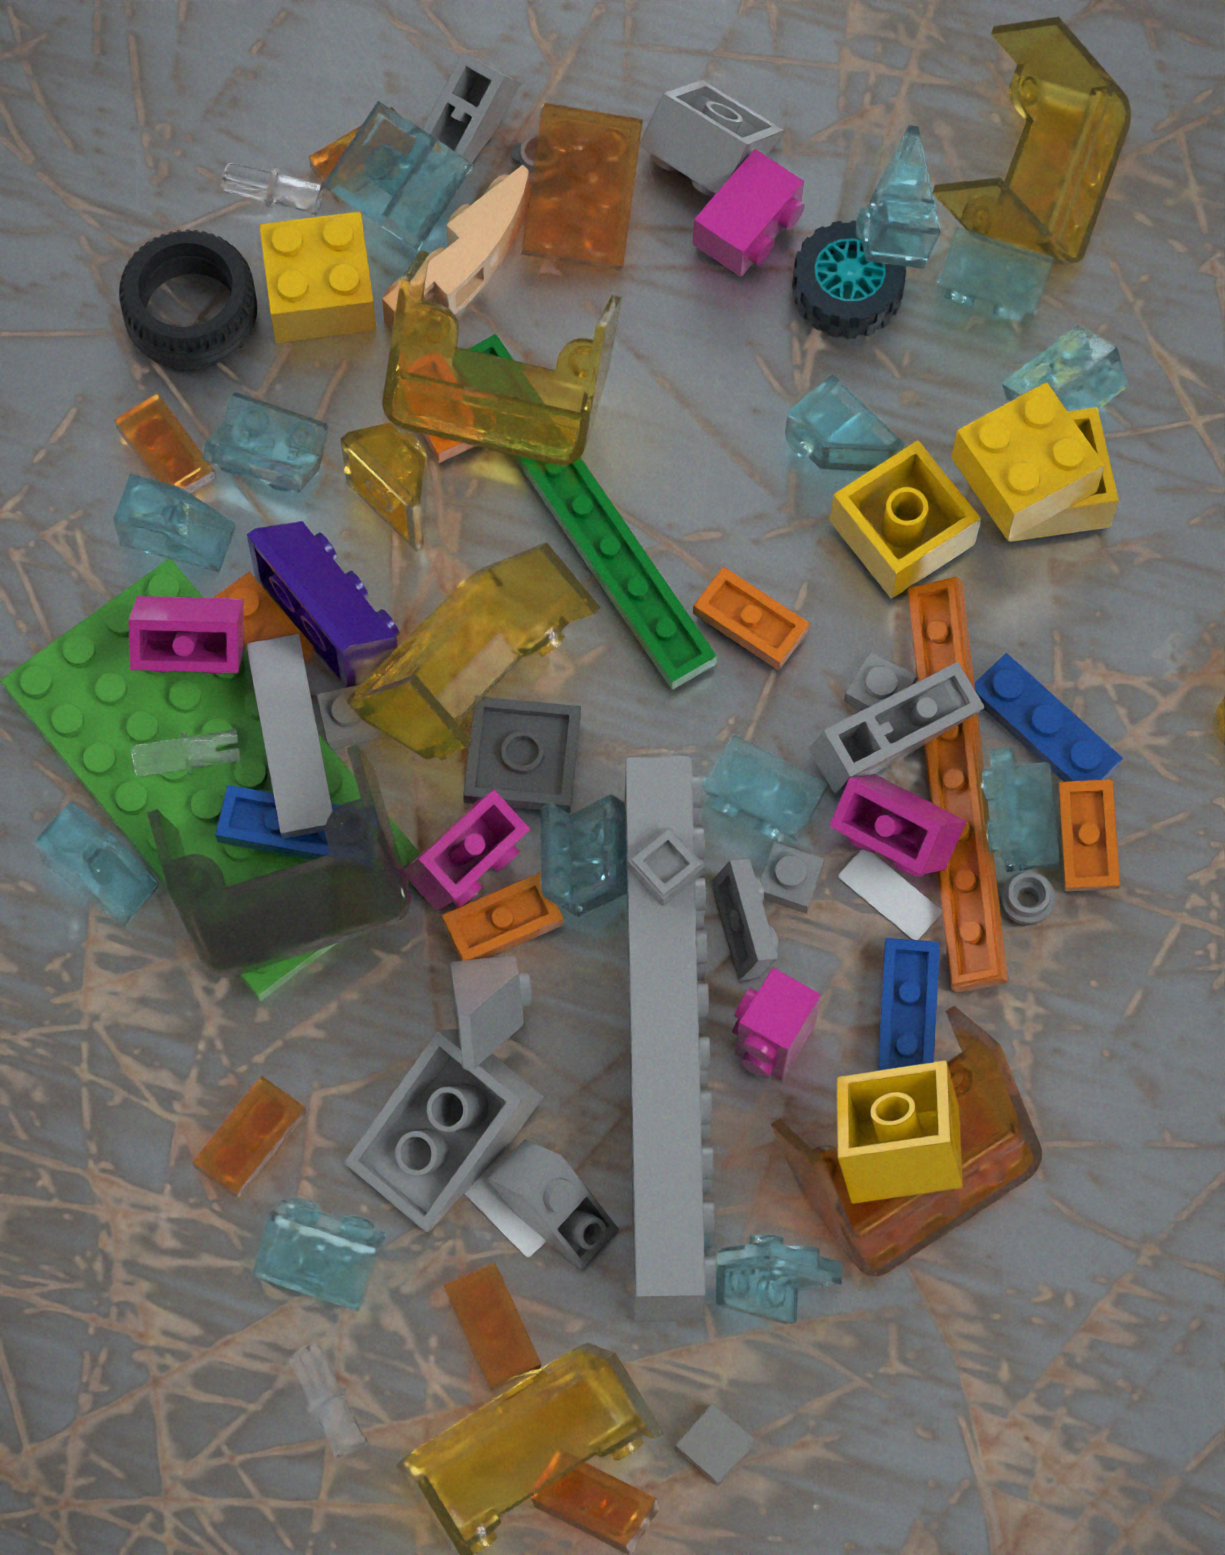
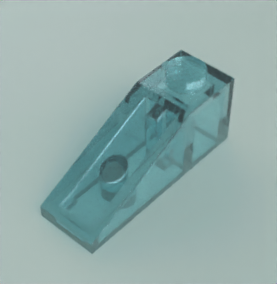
M909 125L879 180L867 208H861L858 213L856 235L857 238L862 239L866 261L924 269L941 230L919 126Z

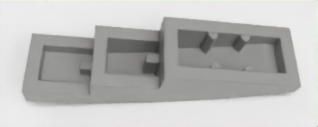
M299 634L246 643L281 837L284 839L336 829Z

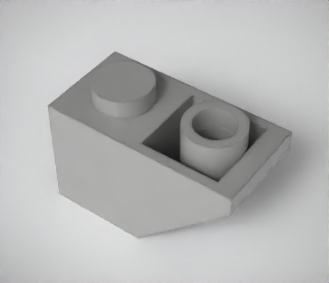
M526 1139L488 1178L489 1182L521 1220L580 1269H583L619 1229L562 1155Z

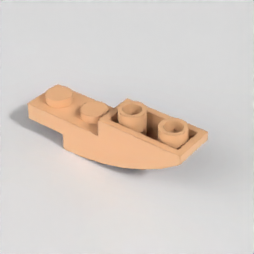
M521 165L510 175L502 174L490 184L486 193L473 204L467 203L455 210L446 224L447 248L440 247L433 251L425 260L423 267L409 278H399L387 289L382 298L384 323L397 336L435 306L449 319L452 318L474 298L496 272L516 239L529 202V170L524 165Z

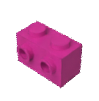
M754 149L694 219L693 245L742 277L753 263L759 266L764 262L774 246V238L783 227L790 230L801 217L805 208V204L802 203L804 181L757 149Z
M137 596L129 617L130 670H150L153 672L189 671L210 674L238 673L244 652V599Z
M876 774L849 778L829 827L848 836V841L854 846L868 852H878L892 859L894 866L908 874L922 877L926 873L946 870L966 820Z
M493 789L475 802L401 872L436 911L441 910L451 902L460 908L483 887L477 880L490 867L495 873L499 872L519 854L520 851L515 844L531 829L497 791Z
M774 967L769 972L759 991L750 987L735 1011L734 1017L737 1018V1021L732 1030V1033L737 1035L735 1055L741 1058L740 1063L742 1066L761 1078L767 1079L772 1075L783 1081L815 1028L821 994Z

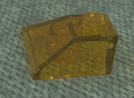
M390 422L347 432L340 438L346 484L418 552L425 542L427 495L425 457L427 453L424 447L411 433L406 432L402 435Z

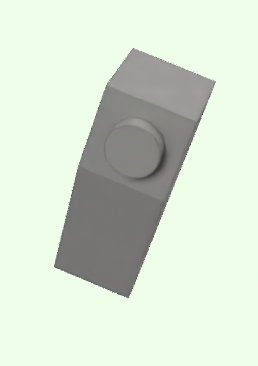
M462 52L392 188L428 209L437 212L499 127L521 82L482 60Z
M956 662L823 730L809 747V751L834 794H837L845 789L849 778L880 772L979 713L985 707L960 664Z
M515 955L450 962L454 1010L463 1070L475 1069L524 1025L522 1006L532 1005L529 972L519 973Z

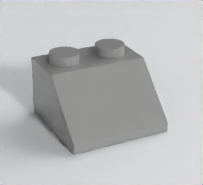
M700 80L663 93L638 146L652 154L651 160L655 164L669 171H680L693 179L692 185L698 191L714 197L754 149L767 156L781 138L784 130L707 82Z

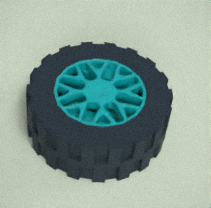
M854 220L848 223H842L841 221L832 222L830 226L825 228L822 226L816 229L814 235L810 238L807 237L802 242L801 251H797L792 280L794 303L798 304L799 313L803 319L810 321L811 326L816 330L827 332L828 336L835 338L837 336H845L847 339H856L860 335H872L878 328H884L888 325L892 315L896 316L900 308L906 277V263L902 261L903 253L900 247L894 245V239L887 233L883 234L879 231L878 227L872 224L868 226L860 224L861 221Z

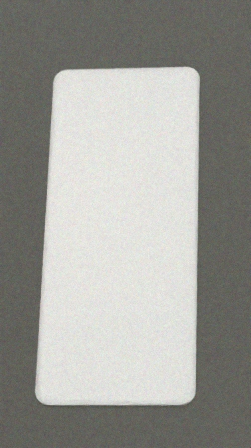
M861 849L838 875L840 880L912 940H918L942 914V910L872 852Z
M493 1161L464 1194L526 1257H531L547 1241L514 1213L489 1182L488 1178L499 1168Z

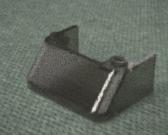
M357 744L346 748L361 799L339 806L329 816L325 827V834L331 854L226 887L220 867L211 858L202 854L185 856L179 830L158 809L147 812L169 894L201 963L213 974L224 978L245 974L393 926L407 915L411 905V893L374 766Z

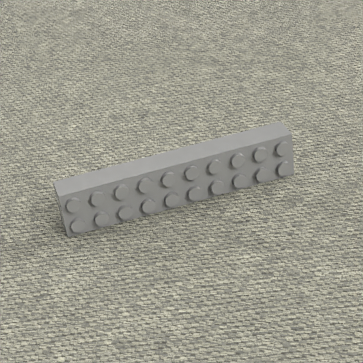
M692 756L626 757L625 844L635 1322L702 1321L704 1304H714V1291H716L715 1256H704V1248H712L715 1227L714 1201H703V1194H711L713 1149L712 1145L702 1146L701 1141L710 1139L712 1120L711 1091H700V1086H708V1070H710L709 1037H699V1033H707V1017L709 1015L708 983H697V981H705V964H707V931H696V929H704V911H706L705 878H697L663 906L627 867V859L668 826L674 830L703 862L704 826H701L702 775H692Z

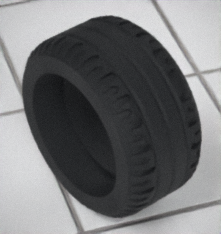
M189 229L182 232L181 230H177V232L171 231L167 235L161 234L160 237H154L153 241H148L144 246H141L139 251H136L132 258L129 259L122 273L119 286V301L125 327L136 347L149 359L158 364L161 363L163 366H168L172 369L178 368L179 370L186 369L188 371H191L193 368L200 370V368L206 369L210 365L215 366L219 362H224L225 358L229 359L233 354L237 353L238 348H242L253 330L257 317V298L250 267L242 254L220 236L216 237L215 234H209L206 231H190ZM185 274H201L212 277L223 283L231 292L227 304L220 313L207 322L195 326L179 327L159 321L146 310L150 297L159 286L174 277Z

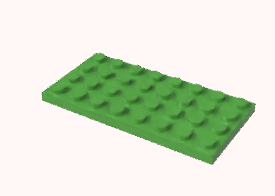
M169 558L0 680L4 691L259 1002H261L410 889L413 884L401 871L420 852L319 733L318 737L331 804L387 814L388 825L377 872L217 842L215 834L227 785L273 793L249 656L245 646L238 673L210 674L189 671L153 672L150 670H130L129 617L137 596L204 598L171 558Z

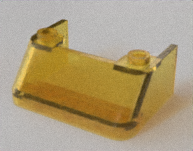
M1059 16L994 26L991 35L1017 64L1009 85V97L1016 110L1026 120L1005 181L1001 177L936 184L932 194L978 241L1054 265L1077 263L1085 255L1131 124L1129 100L1124 91Z
M420 250L400 279L382 406L386 417L394 425L403 429L546 463L568 465L577 461L587 446L608 375L622 297L611 295L596 324L593 340L577 338L569 341L558 355L556 369L552 370L458 348L459 323L456 316L450 309L441 304L423 300L430 252Z
M547 542L485 566L469 576L353 691L346 703L361 720L425 760L438 757L440 761L445 760L456 751L466 748L472 742L464 732L467 725L462 719L523 657L538 652L541 657L547 655L564 640L565 635L561 631L569 623L594 615L601 607Z
M585 1343L563 1354L416 1448L401 1459L396 1467L450 1550L455 1555H474L491 1545L498 1538L494 1530L501 1524V1516L595 1455L604 1457L611 1454L614 1461L620 1460L643 1445L644 1442L640 1436L645 1435L655 1440L662 1436L664 1432L617 1354L594 1344Z

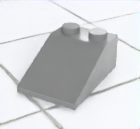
M457 1029L437 1031L344 1163L421 1229L429 1232L511 1143L544 1096L493 1054H490L475 1069L463 1070Z

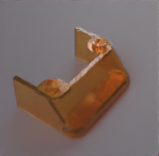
M956 1006L951 1007L945 1012L962 1051L949 1060L947 1064L959 1105L963 1188L852 1204L839 1164L838 1148L832 1145H821L811 1149L780 1118L771 1123V1127L797 1185L849 1260L862 1273L868 1276H880L888 1273L1029 1180L1038 1170L1042 1160L1041 1145L1000 1043Z

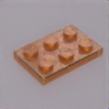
M543 102L540 112L521 255L621 271L624 264L643 119Z

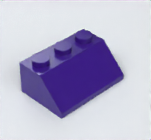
M299 521L255 528L247 534L255 578L314 646L315 653L343 688L360 685L399 658L397 636L400 635V632L395 622L384 609H380L378 612L373 609L365 599L369 595L362 581L352 570L346 574L334 561L337 559L336 551L321 532L313 535L304 522Z

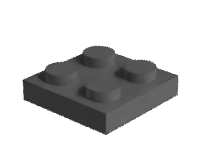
M475 696L463 793L464 803L474 804L495 789L511 808L571 813L581 706Z

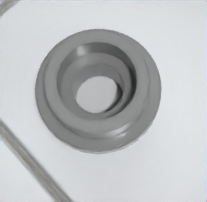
M1024 871L1014 874L1005 882L1001 891L1000 902L1003 911L1011 920L1022 925H1034L1044 921L1051 914L1055 904V892L1045 877L1035 872ZM1022 893L1032 894L1037 904L1032 907H1025L1019 903L1017 896Z

